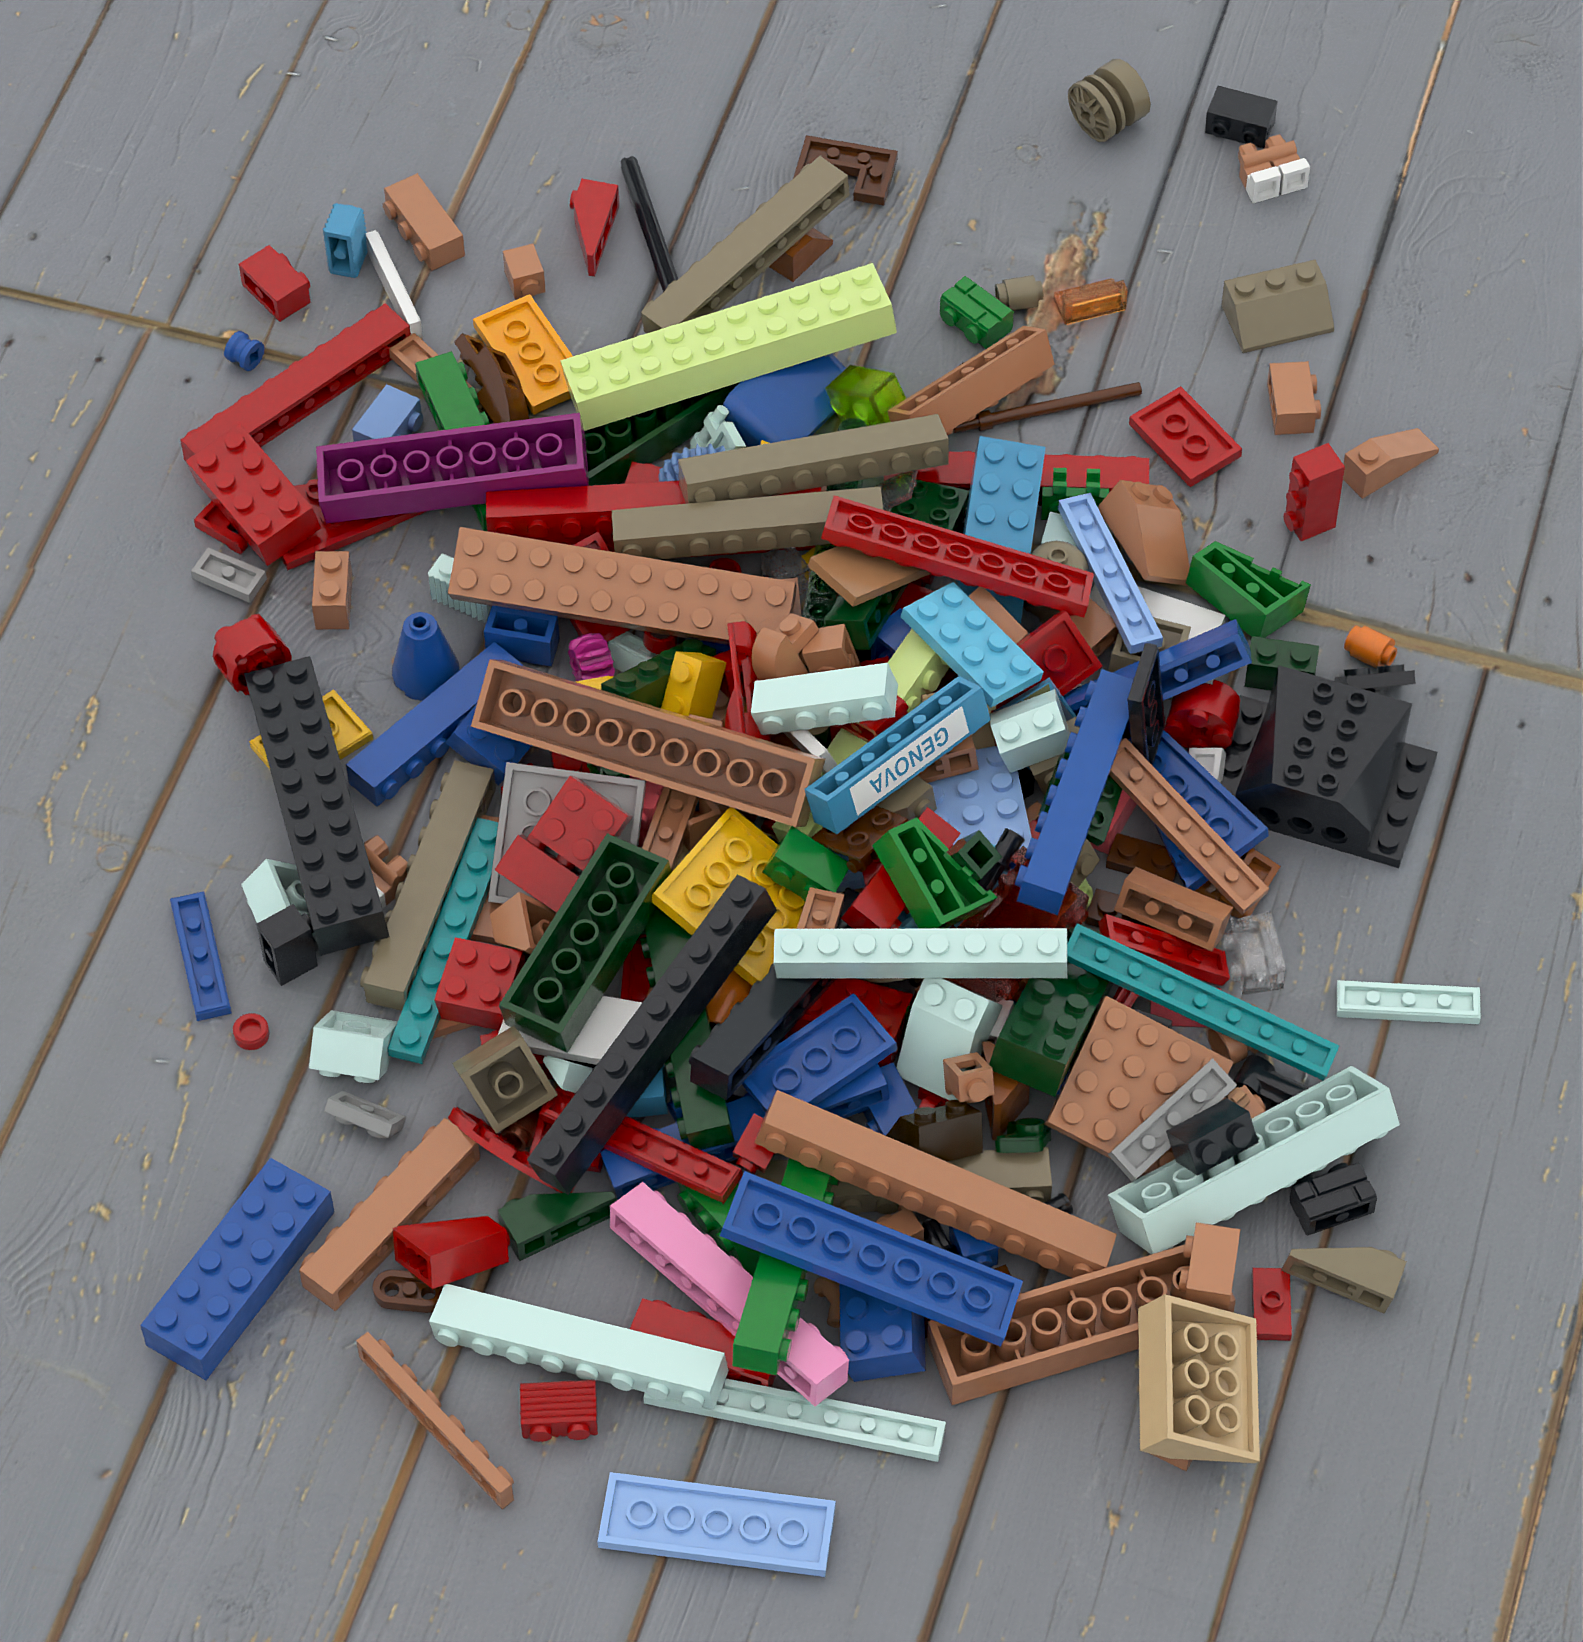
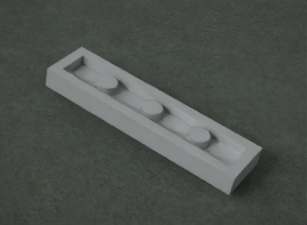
M1212 1058L1116 1146L1108 1156L1133 1182L1171 1147L1166 1133L1167 1130L1217 1104L1237 1084Z

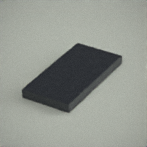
M1145 643L1127 701L1132 745L1153 766L1165 728L1159 648H1157V645Z

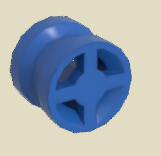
M237 331L228 340L224 356L230 362H239L240 367L244 370L251 371L262 360L265 347L259 340H250L248 334L243 331Z

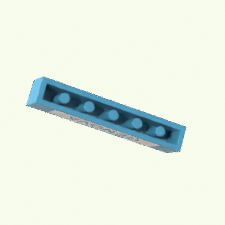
M958 676L805 788L814 822L835 834L840 833L988 723L991 718L982 687Z

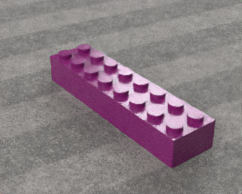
M580 413L316 446L318 499L326 524L486 503L487 491L589 486L586 438Z

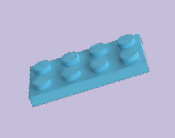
M954 582L903 608L900 617L958 676L982 687L986 704L990 708L1041 681L1044 671Z

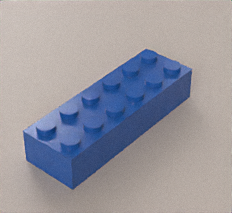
M270 1157L140 1325L146 1346L202 1379L207 1380L334 1214L331 1191Z

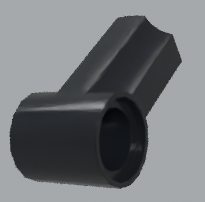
M1249 1055L1233 1080L1237 1084L1236 1087L1240 1088L1246 1085L1253 1095L1257 1094L1264 1103L1272 1107L1308 1089V1087L1275 1072L1274 1066L1268 1060L1258 1055Z

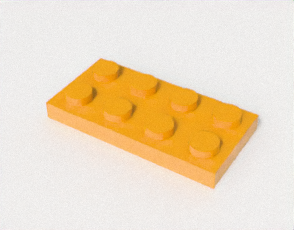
M530 294L473 319L474 328L486 346L507 355L520 380L526 404L533 415L571 398L560 360L573 357V355Z

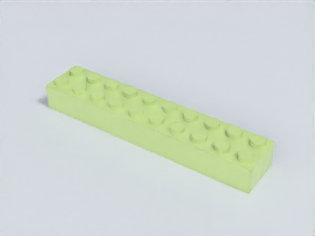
M871 263L560 361L569 394L576 412L581 415L583 428L586 431L897 333L891 301L874 264Z

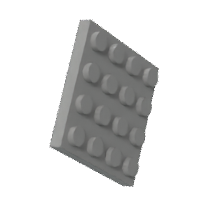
M506 762L488 902L503 904L518 892L537 900L494 869L517 835L528 837L569 776L577 777L633 816L619 836V839L638 846L647 781ZM548 846L544 849L555 857L558 855ZM575 866L574 870L582 874L583 871Z

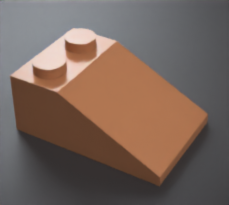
M1120 480L1098 506L1102 517L1144 580L1188 586L1186 579L1190 568L1180 510L1172 500V493L1162 485Z

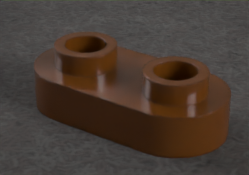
M386 1270L375 1278L373 1293L376 1302L385 1309L432 1313L444 1285L432 1289L409 1271ZM390 1290L398 1291V1293L394 1296H388L386 1294ZM428 1293L435 1295L434 1298L428 1300L424 1299L423 1296Z

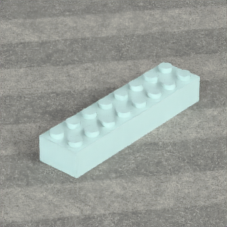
M1350 1066L1252 1118L1259 1143L1197 1176L1174 1159L1108 1194V1198L1119 1232L1148 1253L1154 1254L1173 1248V1246L1186 1240L1187 1235L1194 1236L1196 1222L1214 1225L1220 1221L1232 1218L1236 1212L1249 1205L1264 1201L1266 1196L1281 1188L1294 1185L1298 1179L1311 1172L1324 1169L1328 1163L1341 1156L1354 1153L1358 1147L1373 1139L1384 1137L1388 1131L1399 1126L1400 1123L1389 1088L1355 1067Z

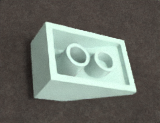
M924 978L912 1004L896 1067L901 1078L949 1101L956 1100L957 1098L953 1094L948 1095L945 1091L943 1059L978 1052L981 1056L982 1042H987L1003 1005L944 978ZM971 1067L962 1068L960 1070L962 1072L971 1070Z

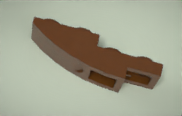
M462 333L454 343L461 352V360L472 368L476 374V382L482 387L477 393L478 400L483 406L481 408L482 412H485L488 419L493 421L494 424L529 419L520 380L507 355L485 346L482 340Z

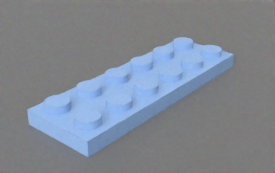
M610 1472L597 1541L598 1548L825 1577L836 1501Z

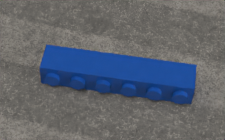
M1237 619L1159 652L1163 701L1252 663L1250 647ZM1139 661L1112 673L1134 680ZM1089 683L1072 689L1063 696L1076 716L1081 706L1087 708L1089 702L1084 700Z
M493 642L346 764L349 784L376 807L386 799L393 798L405 783L411 778H417L429 763L435 758L442 757L448 751L450 746L445 742L478 702L489 659L505 660L521 666L523 664L496 642Z

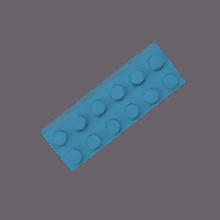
M984 436L979 437L975 450L963 534L1031 554L1046 447ZM956 580V585L967 596L979 587L967 586L960 580ZM986 589L1021 624L1024 600L1013 596H1001L993 590Z

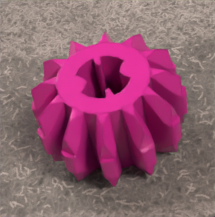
M600 633L581 635L570 641L568 651L569 663L576 681L614 676V661L611 657V650H609L607 641Z

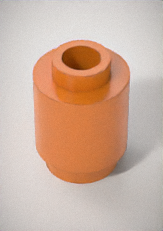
M1354 626L1344 644V649L1350 652L1351 657L1376 669L1380 666H1390L1397 655V648L1394 647L1395 640L1367 626Z

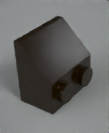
M957 1099L947 1101L945 1106L937 1108L921 1107L915 1109L912 1114L900 1116L886 1136L948 1162L983 1153L982 1112L967 1104L966 1101L959 1102Z

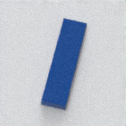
M202 891L171 898V907L197 1021L232 1014L205 892Z

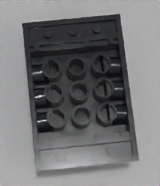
M1278 665L1268 703L1240 695L1241 709L1231 745L1224 749L1226 759L1221 784L1270 831L1399 868L1438 754L1436 751L1405 743L1412 703Z

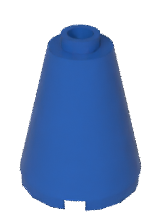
M417 612L408 616L403 623L392 666V676L394 684L405 692V696L423 701L459 671V662L436 619L428 613Z

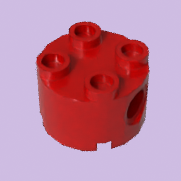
M260 614L251 615L248 619L241 620L232 626H224L216 632L214 637L216 644L212 657L215 665L238 693L242 691L245 695L250 696L244 673L292 660V655L287 645L270 623L265 621Z

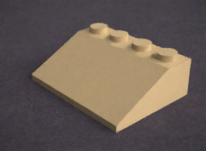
M1166 1294L1139 1307L1140 1451L1170 1459L1240 1463L1259 1462L1256 1318Z

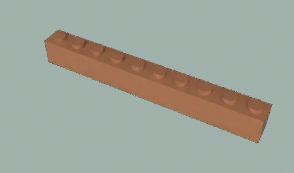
M779 1090L776 1091L765 1113L754 1143L765 1147L773 1153H779L796 1160L806 1167L829 1174L839 1181L862 1188L874 1196L883 1197L902 1205L907 1210L916 1211L937 1220L943 1225L956 1228L976 1239L989 1242L1005 1249L1011 1254L1022 1256L1038 1263L1044 1268L1055 1270L1071 1278L1098 1271L1108 1266L1117 1236L1116 1233Z

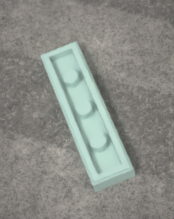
M1337 980L1336 1017L1479 1024L1481 1019L1480 988Z

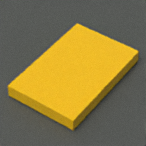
M334 689L322 696L340 760L373 740L371 730ZM260 734L249 741L250 747L269 768Z

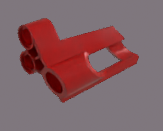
M745 621L727 623L735 688L727 706L725 728L771 742L770 734L762 735L751 715L754 683L759 681L752 666V649L757 633ZM737 653L748 655L744 660H741L747 713H744Z

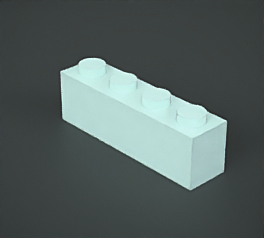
M888 663L759 680L754 683L751 715L762 735L895 717L898 683Z

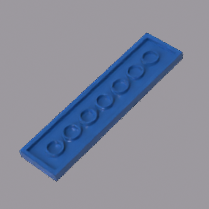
M746 1171L742 1175L719 1235L1000 1347L1006 1337L1023 1280Z

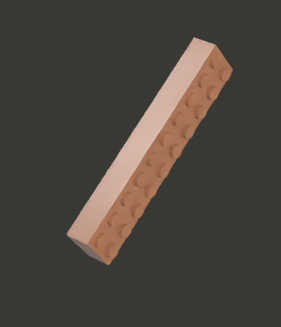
M460 527L448 594L453 600L525 610L562 618L730 645L727 623L745 621L754 628L757 635L763 627L775 630L790 613H793L797 586L796 582Z
M489 659L471 727L794 827H805L807 825L811 810L804 789L821 777L825 758L505 660Z

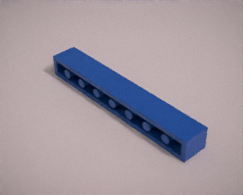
M1102 669L1097 682L1090 680L1084 700L1088 701L1089 705L1087 708L1081 706L1074 726L1080 729L1078 734L1070 733L1064 751L1070 753L1068 760L1061 758L1055 774V778L1060 780L1059 785L1051 784L1045 801V805L1050 806L1048 813L1044 811L1040 813L1035 831L1039 832L1040 836L1038 840L1031 838L1025 854V858L1030 860L1028 867L1021 865L1014 884L1021 887L1017 898L1018 902L1058 915L1129 722L1127 699L1133 679Z
M877 1063L815 1106L846 1118L868 1110L870 1105L890 1099L888 1086L879 1064ZM746 1093L740 1099L727 1103L735 1142L702 1149V1151L726 1162L737 1159L733 1157V1151L754 1113L762 1118L765 1116V1112L749 1093ZM677 1121L660 1129L653 1128L690 1145L688 1138L681 1140ZM607 1149L600 1151L605 1170L617 1200L642 1182L653 1191L676 1182Z

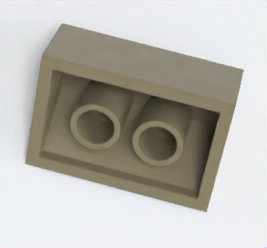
M1316 260L1224 281L1221 306L1242 353L1334 332L1327 284Z

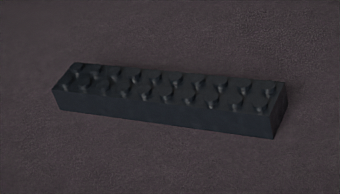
M308 656L244 673L320 955L330 954L390 937L311 657Z

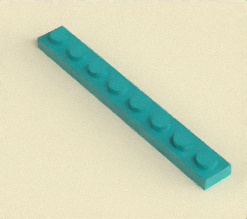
M477 817L387 1048L388 1056L419 1064L424 1062L441 1018L434 999L454 939L456 937L471 940L490 890L498 822Z
M1076 924L1068 941L1067 962L1322 1081L1327 1077L1339 1045L1080 924Z

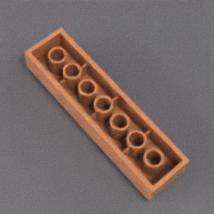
M1185 1245L1020 1293L1001 1347L934 1320L928 1321L927 1342L951 1405L1139 1349L1138 1308L1164 1294L1185 1299L1186 1291L1178 1290L1181 1269H1189L1190 1258L1183 1257ZM1231 1293L1229 1311L1234 1313L1236 1300L1233 1293Z

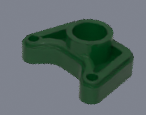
M1022 1118L1010 1121L1007 1124V1135H1000L995 1139V1152H1041L1047 1143L1051 1141V1128L1044 1125L1045 1121L1040 1118Z

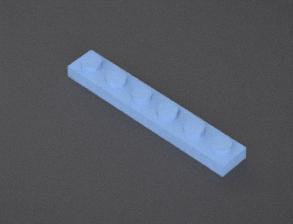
M1091 493L1059 500L1058 510L1077 548L1085 555L1089 572L1094 573L1093 580L1129 653L1133 654L1143 651L1145 643L1157 645V648L1162 647L1163 636Z

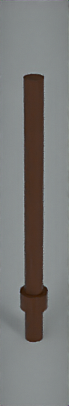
M1136 382L996 412L984 410L976 414L975 419L964 422L954 428L953 433L973 429L985 431L993 429V425L1133 397L1141 395L1142 388L1140 383Z

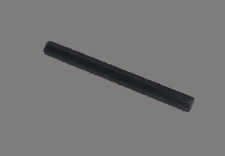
M634 156L624 157L621 160V170L664 292L671 282L678 280L638 161Z

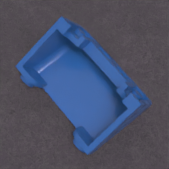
M831 353L740 382L728 394L723 403V406L729 411L725 422H733L746 447L760 445L761 440L774 443L812 436L839 408L846 413L859 410L865 402L866 394L864 385Z

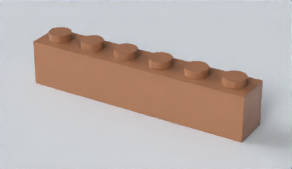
M1022 326L889 409L890 422L938 414L946 434H951L954 428L960 424L975 419L976 414L986 408L997 405L1001 398L1019 391L1023 384L1041 377L1044 371L1055 365L1046 329Z
M446 1118L437 1126L430 1127L424 1134L422 1142L413 1151H408L402 1156L398 1167L389 1176H384L378 1181L374 1192L364 1202L360 1201L354 1206L349 1218L340 1227L337 1226L329 1232L325 1243L315 1253L311 1252L305 1257L299 1269L303 1288L334 1311H337L394 1250L393 1228L402 1225L419 1224L480 1160L478 1143Z

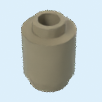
M1034 275L1004 279L1002 283L995 284V297L1013 311L1038 307L1039 300H1043L1044 297L1041 281H1036Z

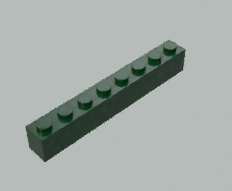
M659 908L656 909L645 927L646 937L640 938L644 958H651L652 962L651 967H646L650 988L655 987L692 936ZM707 1007L665 1062L668 1077H675L677 1086L670 1088L675 1109H682L683 1117L677 1118L681 1140L688 1138L690 1145L699 1150L735 1142L726 1100L690 1082L691 1065L689 1064V1057L697 1045H703L712 1031Z

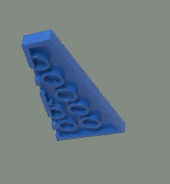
M1129 721L1128 724H1127V727H1128L1129 731H1130V721ZM1164 730L1153 767L1225 843L1241 857L1269 836L1268 828ZM1155 824L1184 887L1195 891L1206 883L1208 879Z

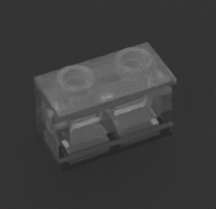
M1271 911L1264 912V914L1241 917L1236 920L1237 926H1235L1233 917H1230L1228 930L1224 932L1222 937L1226 953L1231 952L1233 961L1230 962L1231 977L1233 982H1239L1242 995L1284 989L1286 967Z

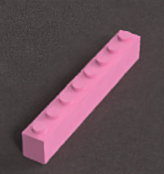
M644 1182L611 1204L610 1228L711 1317L736 1336L753 1280V1276L743 1268L739 1260L734 1256H728L717 1246V1243L710 1235L699 1231L692 1225L687 1215L682 1212L678 1213L667 1203L660 1192L653 1191ZM800 1318L796 1332L790 1331L788 1339L792 1340L788 1361H781L777 1374L812 1405L817 1406L847 1382L849 1359L839 1346H833L821 1336L816 1326L812 1323H806Z

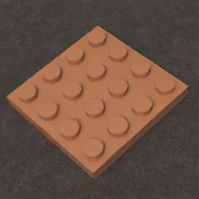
M1105 996L1096 1011L1044 1125L1110 1158L1108 1154L1212 1058L1227 1074L1232 1067L1233 1061ZM1170 1147L1141 1175L1144 1176L1174 1160L1172 1148Z

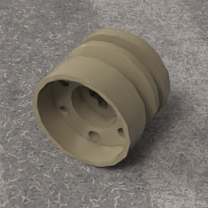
M1112 59L1099 67L1093 75L1085 76L1081 81H1077L1068 89V102L1075 120L1085 133L1098 142H1106L1115 134L1120 133L1125 126H1131L1150 112V97L1143 80L1133 67L1121 59Z

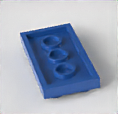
M853 993L776 1045L742 1085L765 1113L777 1090L815 1106L895 1052L897 1044Z

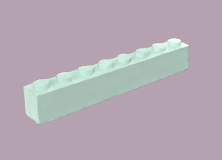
M1067 928L774 930L773 963L777 978H1067Z
M450 1284L444 1285L429 1320L435 1339L446 1346L455 1347L460 1345L472 1348L481 1355L489 1356L496 1354L507 1357V1359L517 1364H526L528 1362L540 1365L552 1373L563 1371L575 1374L582 1380H599L611 1383L614 1387L623 1391L635 1389L646 1392L655 1399L665 1400L670 1398L682 1401L686 1406L695 1409L702 1407L715 1408L729 1371L725 1353Z

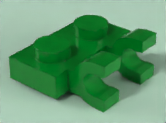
M1053 468V487L1042 488L1041 520H1048L1050 512L1060 514L1058 510L1059 500L1091 493L1098 507L1109 494V489L1100 488V469H1087L1086 488L1067 487V468Z

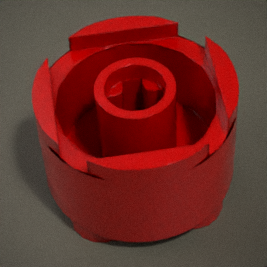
M1213 680L1212 684L1203 683L1175 695L1171 702L1164 730L1178 744L1188 748V752L1189 748L1225 749L1231 745L1241 709L1240 697L1230 686L1217 680Z

